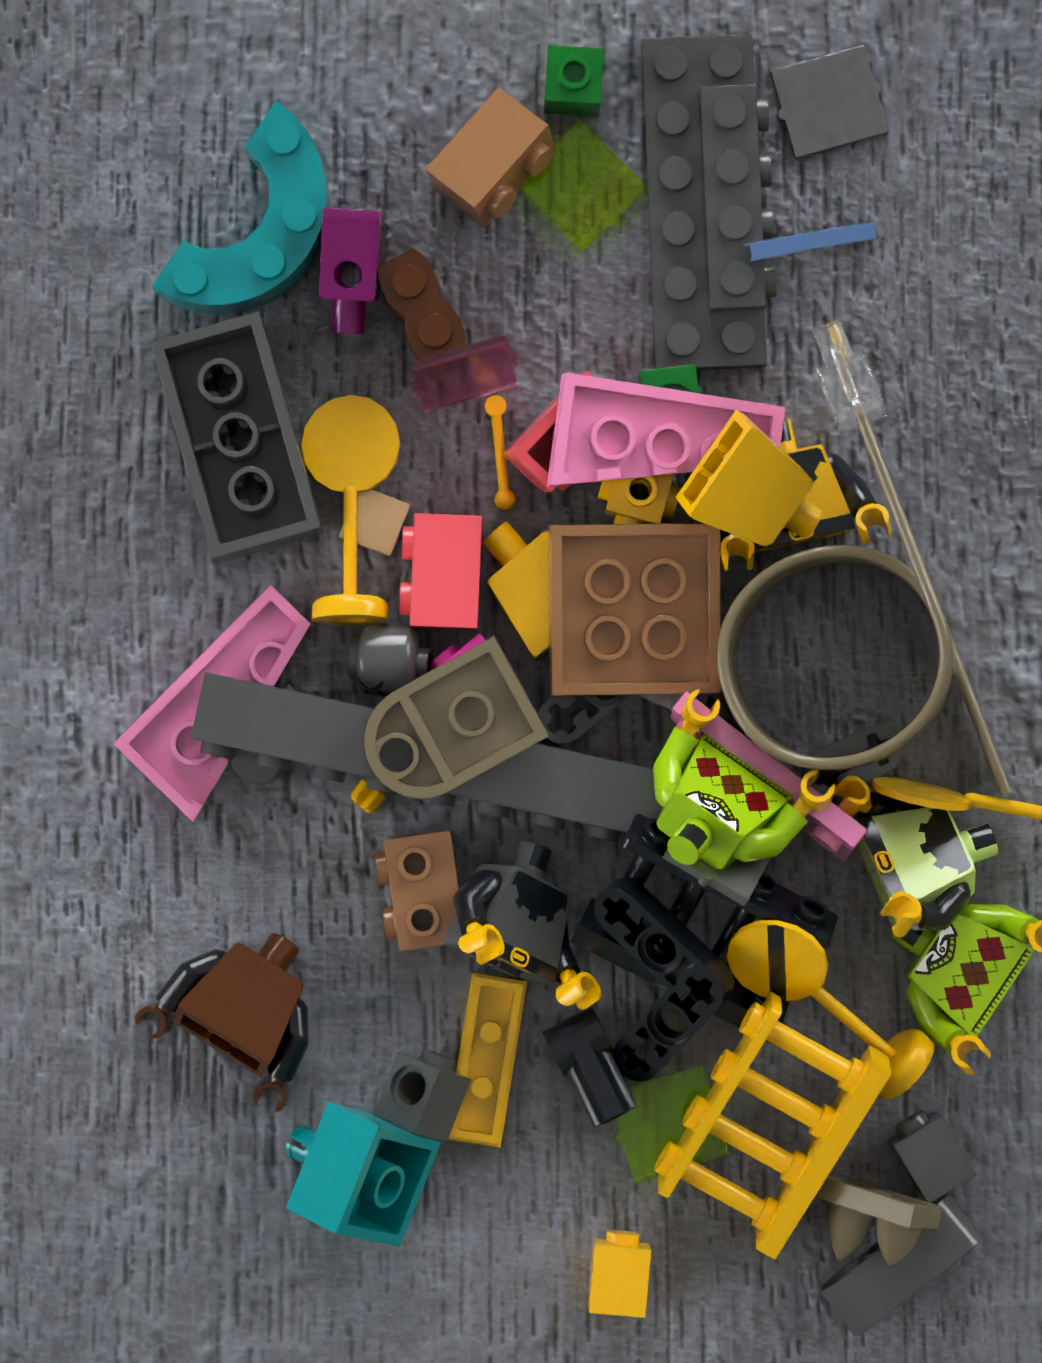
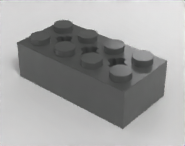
M257 311L150 342L212 559L216 563H221L324 533L265 323L260 312ZM220 373H226L230 380H237L236 387H230L232 393L225 397H220L217 391L209 392V386L217 384L214 377ZM235 426H241L245 433H252V440L245 441L247 447L241 451H236L232 445L225 446L224 444L225 438L232 437L229 430ZM250 479H255L261 487L268 486L267 494L261 495L263 501L253 506L248 499L240 500L239 495L240 491L247 490L245 482Z

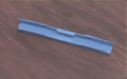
M875 222L828 228L743 245L750 246L752 257L750 261L805 250L876 239Z

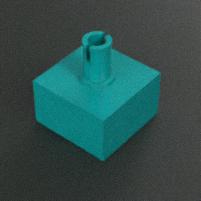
M328 1102L316 1132L305 1125H300L289 1136L306 1145V1147L299 1148L291 1143H286L287 1156L294 1161L303 1163L286 1209L335 1234L400 1247L441 1141L413 1134L373 1115L374 1113Z

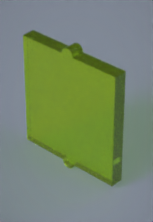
M579 119L555 143L556 148L553 150V158L547 168L536 177L530 176L519 190L577 248L584 252L610 225L618 226L620 224V215L647 190V186Z
M702 1065L629 1086L637 1107L616 1119L620 1131L616 1134V1140L618 1143L624 1144L635 1182L659 1175V1173L654 1171V1166L663 1148L669 1141L677 1145L687 1128L682 1125V1121L690 1104L697 1095L705 1098L709 1093ZM708 1133L692 1160L701 1163L728 1155L725 1142Z

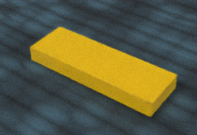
M472 972L456 1069L457 1073L470 1078L471 1081L449 1135V1140L501 1148L526 993V980Z

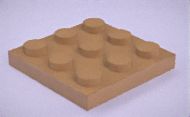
M704 523L549 525L550 695L684 694L686 691L691 694L697 689H700L698 694L721 693L717 668V647L720 634V529Z

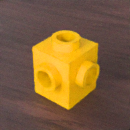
M674 474L602 481L597 498L608 501L605 515L615 517L613 524H660L662 516L673 519L678 503L675 497L682 487L671 484ZM636 485L643 486L647 489L649 497L644 500H637L632 497L629 489Z

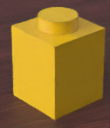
M608 1230L606 1232V1239L594 1238L588 1299L589 1313L646 1318L651 1247L649 1243L639 1242V1233Z

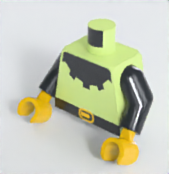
M850 775L843 778L835 786L834 796L845 798L837 807L850 817L857 813L862 818L857 820V822L867 829L857 848L882 903L883 909L880 911V914L883 917H888L893 934L896 937L902 938L906 936L910 929L945 930L949 928L968 905L970 897L975 893L976 870L974 863L998 855L997 842L989 824L986 823L959 832L950 810L910 804L870 792L868 785L857 776Z

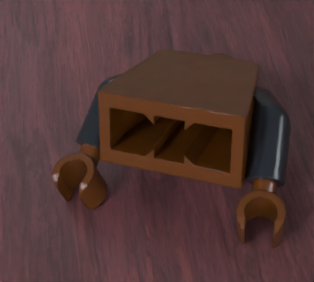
M272 933L258 954L245 945L236 943L228 952L214 949L186 961L177 968L158 992V1002L149 1004L137 1012L135 1023L136 1025L142 1023L149 1012L157 1014L161 1021V1027L153 1034V1039L166 1034L172 1028L173 1023L262 1078L255 1088L253 1096L255 1104H257L262 1090L266 1088L276 1089L281 1096L275 1108V1112H279L286 1105L289 1090L286 1082L294 1079L309 1045L308 1007L299 998L303 983L286 972L299 953V949L286 937ZM268 1069L270 1075L263 1077Z

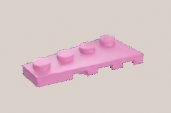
M566 372L561 376L547 487L691 473L695 470L736 409L745 414L780 447L786 407Z
M270 585L113 743L192 822L196 819L230 761L229 758L201 753L203 741L191 739L205 672L274 687L309 628L310 623Z
M687 691L675 704L671 712L670 718L677 723L675 727L678 729L681 728L684 722L681 709L683 703L690 695ZM696 698L693 700L692 706L694 711L698 715L708 716L711 709ZM717 715L709 726L698 730L695 738L700 740L705 733L793 795L789 802L791 806L799 799L802 779ZM811 786L807 788L810 794L818 797L823 796ZM832 802L823 811H810L805 816L808 823L803 827L818 844L832 852L843 862L846 861L867 832L865 827Z

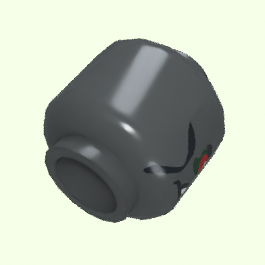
M372 623L366 626L361 636L354 635L352 638L348 658L350 679L357 680L359 688L363 693L387 696L398 688L431 671L430 664L433 662V651L431 647H423L421 634L416 628Z

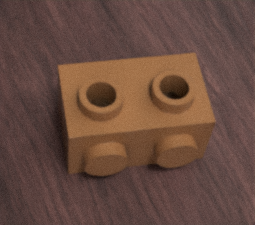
M498 87L425 170L436 192L482 228H485L494 217L500 218L509 211L516 200L517 191L530 176L536 177L547 168L553 158V150L556 148V144L547 123Z
M452 831L383 840L385 851L375 852V862L379 886L390 884L392 907L382 908L387 941L397 940L399 952L446 945L443 943V940L456 914L453 896L460 889Z

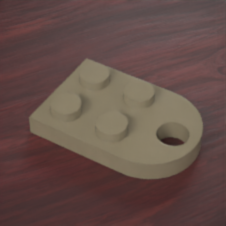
M493 636L398 688L381 700L373 710L366 725L364 746L372 771L386 787L403 796L421 799L440 796L549 737V734L498 641ZM393 738L407 741L413 749L414 756L411 765L401 771L387 768L381 760L380 753L383 744Z

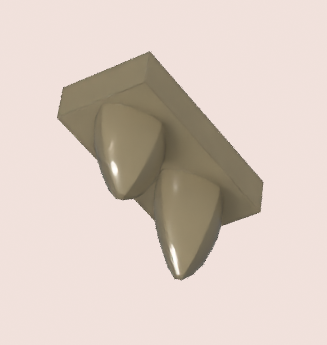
M827 1176L815 1196L830 1202L828 1215L829 1234L836 1257L840 1261L844 1260L859 1246L869 1230L873 1217H876L878 1245L886 1263L892 1266L910 1253L916 1245L922 1229H938L943 1210L942 1206L849 1176Z

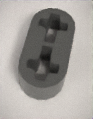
M875 724L864 727L821 748L810 756L832 758L857 754L868 747L866 737L870 734H874L875 738L880 741L889 740L897 735V733L885 725ZM903 749L885 758L887 762L883 765L875 762L862 767L848 769L835 777L836 784L850 775L857 776L865 783H868L875 777H880L890 772L898 765L902 758ZM802 767V768H801V779H802V778L804 777V775H805L806 773H808L809 771H811V770H817V769H809V768H803V767ZM813 783L811 785L812 788L822 795H825L829 790L825 783L817 785Z

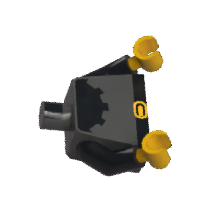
M520 841L512 866L482 864L477 868L475 874L455 892L453 902L456 914L445 934L443 943L476 959L480 965L487 964L513 978L545 983H554L555 981L562 983L556 989V999L558 1002L565 1006H571L576 1003L579 1009L584 1010L601 998V988L591 974L580 972L581 969L571 950L567 925L570 904L568 892L543 880L552 853L551 850L536 843Z

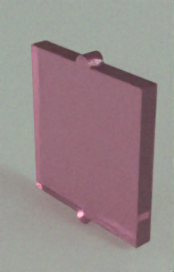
M506 335L410 362L415 377L411 387L414 395H420L424 413L517 386L514 367L518 366L516 354L510 353Z

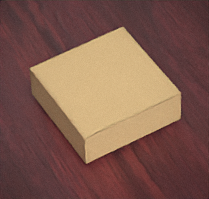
M372 489L357 493V545L391 557L411 505ZM343 526L339 533V538L343 539Z

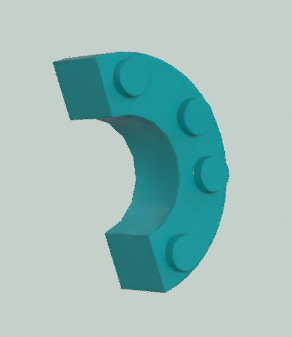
M274 102L245 146L250 160L266 175L269 182V205L261 224L245 240L227 248H201L183 240L152 286L158 297L170 304L185 310L211 315H228L253 310L272 302L290 290L305 275L321 249L323 207L330 208L328 183L321 158L307 130L279 102Z

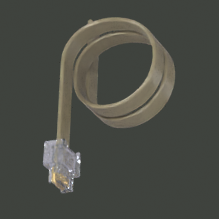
M840 319L812 329L826 365L815 371L835 424L840 433L859 427L913 570L888 554L852 545H831L808 549L790 555L763 570L738 594L722 623L718 638L717 668L725 700L732 715L745 734L771 756L803 768L844 770L862 767L883 760L899 752L919 737L935 719L944 704L954 672L1000 795L1011 792L1010 785L870 422L887 416L888 412L866 354L863 351L853 355ZM834 564H859L875 567L905 582L917 593L930 612L939 645V667L932 693L923 709L906 728L893 738L872 749L853 755L832 758L812 757L793 751L780 744L762 728L744 697L739 680L737 662L738 647L744 626L753 610L766 595L783 582L800 573Z

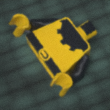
M784 419L780 448L799 464L813 480L812 488L804 499L821 509L820 521L813 532L807 537H801L784 526L775 541L769 546H762L720 530V567L723 571H728L729 558L731 556H741L747 560V570H751L754 565L755 553L847 534L855 529L854 520L856 521L860 541L867 545L870 544L867 530L870 526L880 525L885 528L888 536L892 534L889 513L884 506L876 503L865 481L838 454L826 453L822 444L797 449L791 419Z

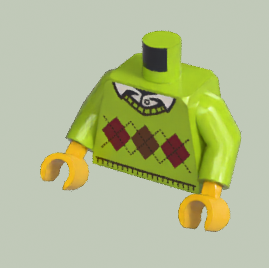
M697 689L683 703L681 715L684 722L680 729L674 727L653 767L655 800L663 807L656 823L659 830L671 837L667 844L668 852L674 860L681 864L692 865L700 858L714 869L724 870L736 859L746 863L775 857L808 823L805 816L810 811H823L829 807L833 799L835 784L823 796L818 797L810 794L807 788L816 781L819 775V770H811L802 778L799 799L791 806L789 802L793 795L705 733L700 740L695 738L698 730L709 726L720 710V701L717 699L708 716L698 715L692 706L693 700L700 691V689Z
M968 903L949 928L945 930L910 929L906 936L902 938L896 937L893 932L890 935L891 939L915 954L903 975L910 981L906 996L921 1030L949 1054L951 1053L952 1059L967 1075L975 1074L972 1068L965 1063V1057L970 1051L981 1050L989 1059L991 1057V1052L977 1036L1034 951L1036 950L1042 954V920L1039 921L1037 918L1005 904Z

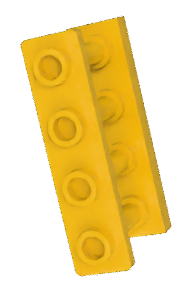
M770 992L763 1005L754 1002L747 1011L739 1028V1032L744 1034L734 1052L725 1049L720 1055L710 1076L715 1083L705 1098L699 1095L694 1098L682 1121V1125L687 1127L677 1145L671 1141L665 1145L656 1161L654 1171L659 1173L657 1193L666 1198H669L681 1179L752 1219L751 1225L755 1227L756 1249L776 1259L890 1078L891 1068L889 1056L870 1045L860 1060L855 1057L847 1060L779 1022L778 1019L782 1014L781 997ZM765 1040L838 1080L837 1087L841 1088V1091L833 1104L829 1106L824 1103L819 1107L749 1068ZM738 1087L809 1127L808 1133L813 1136L803 1152L794 1150L790 1153L722 1115L721 1112L735 1089ZM708 1133L780 1172V1180L784 1182L775 1197L772 1198L767 1195L762 1199L693 1161V1157Z

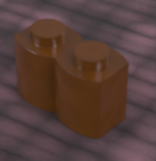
M413 248L378 266V277L384 300L392 314L405 325L409 347L419 364L433 374L466 357L467 345L462 322L454 309L441 299L438 279L429 261Z

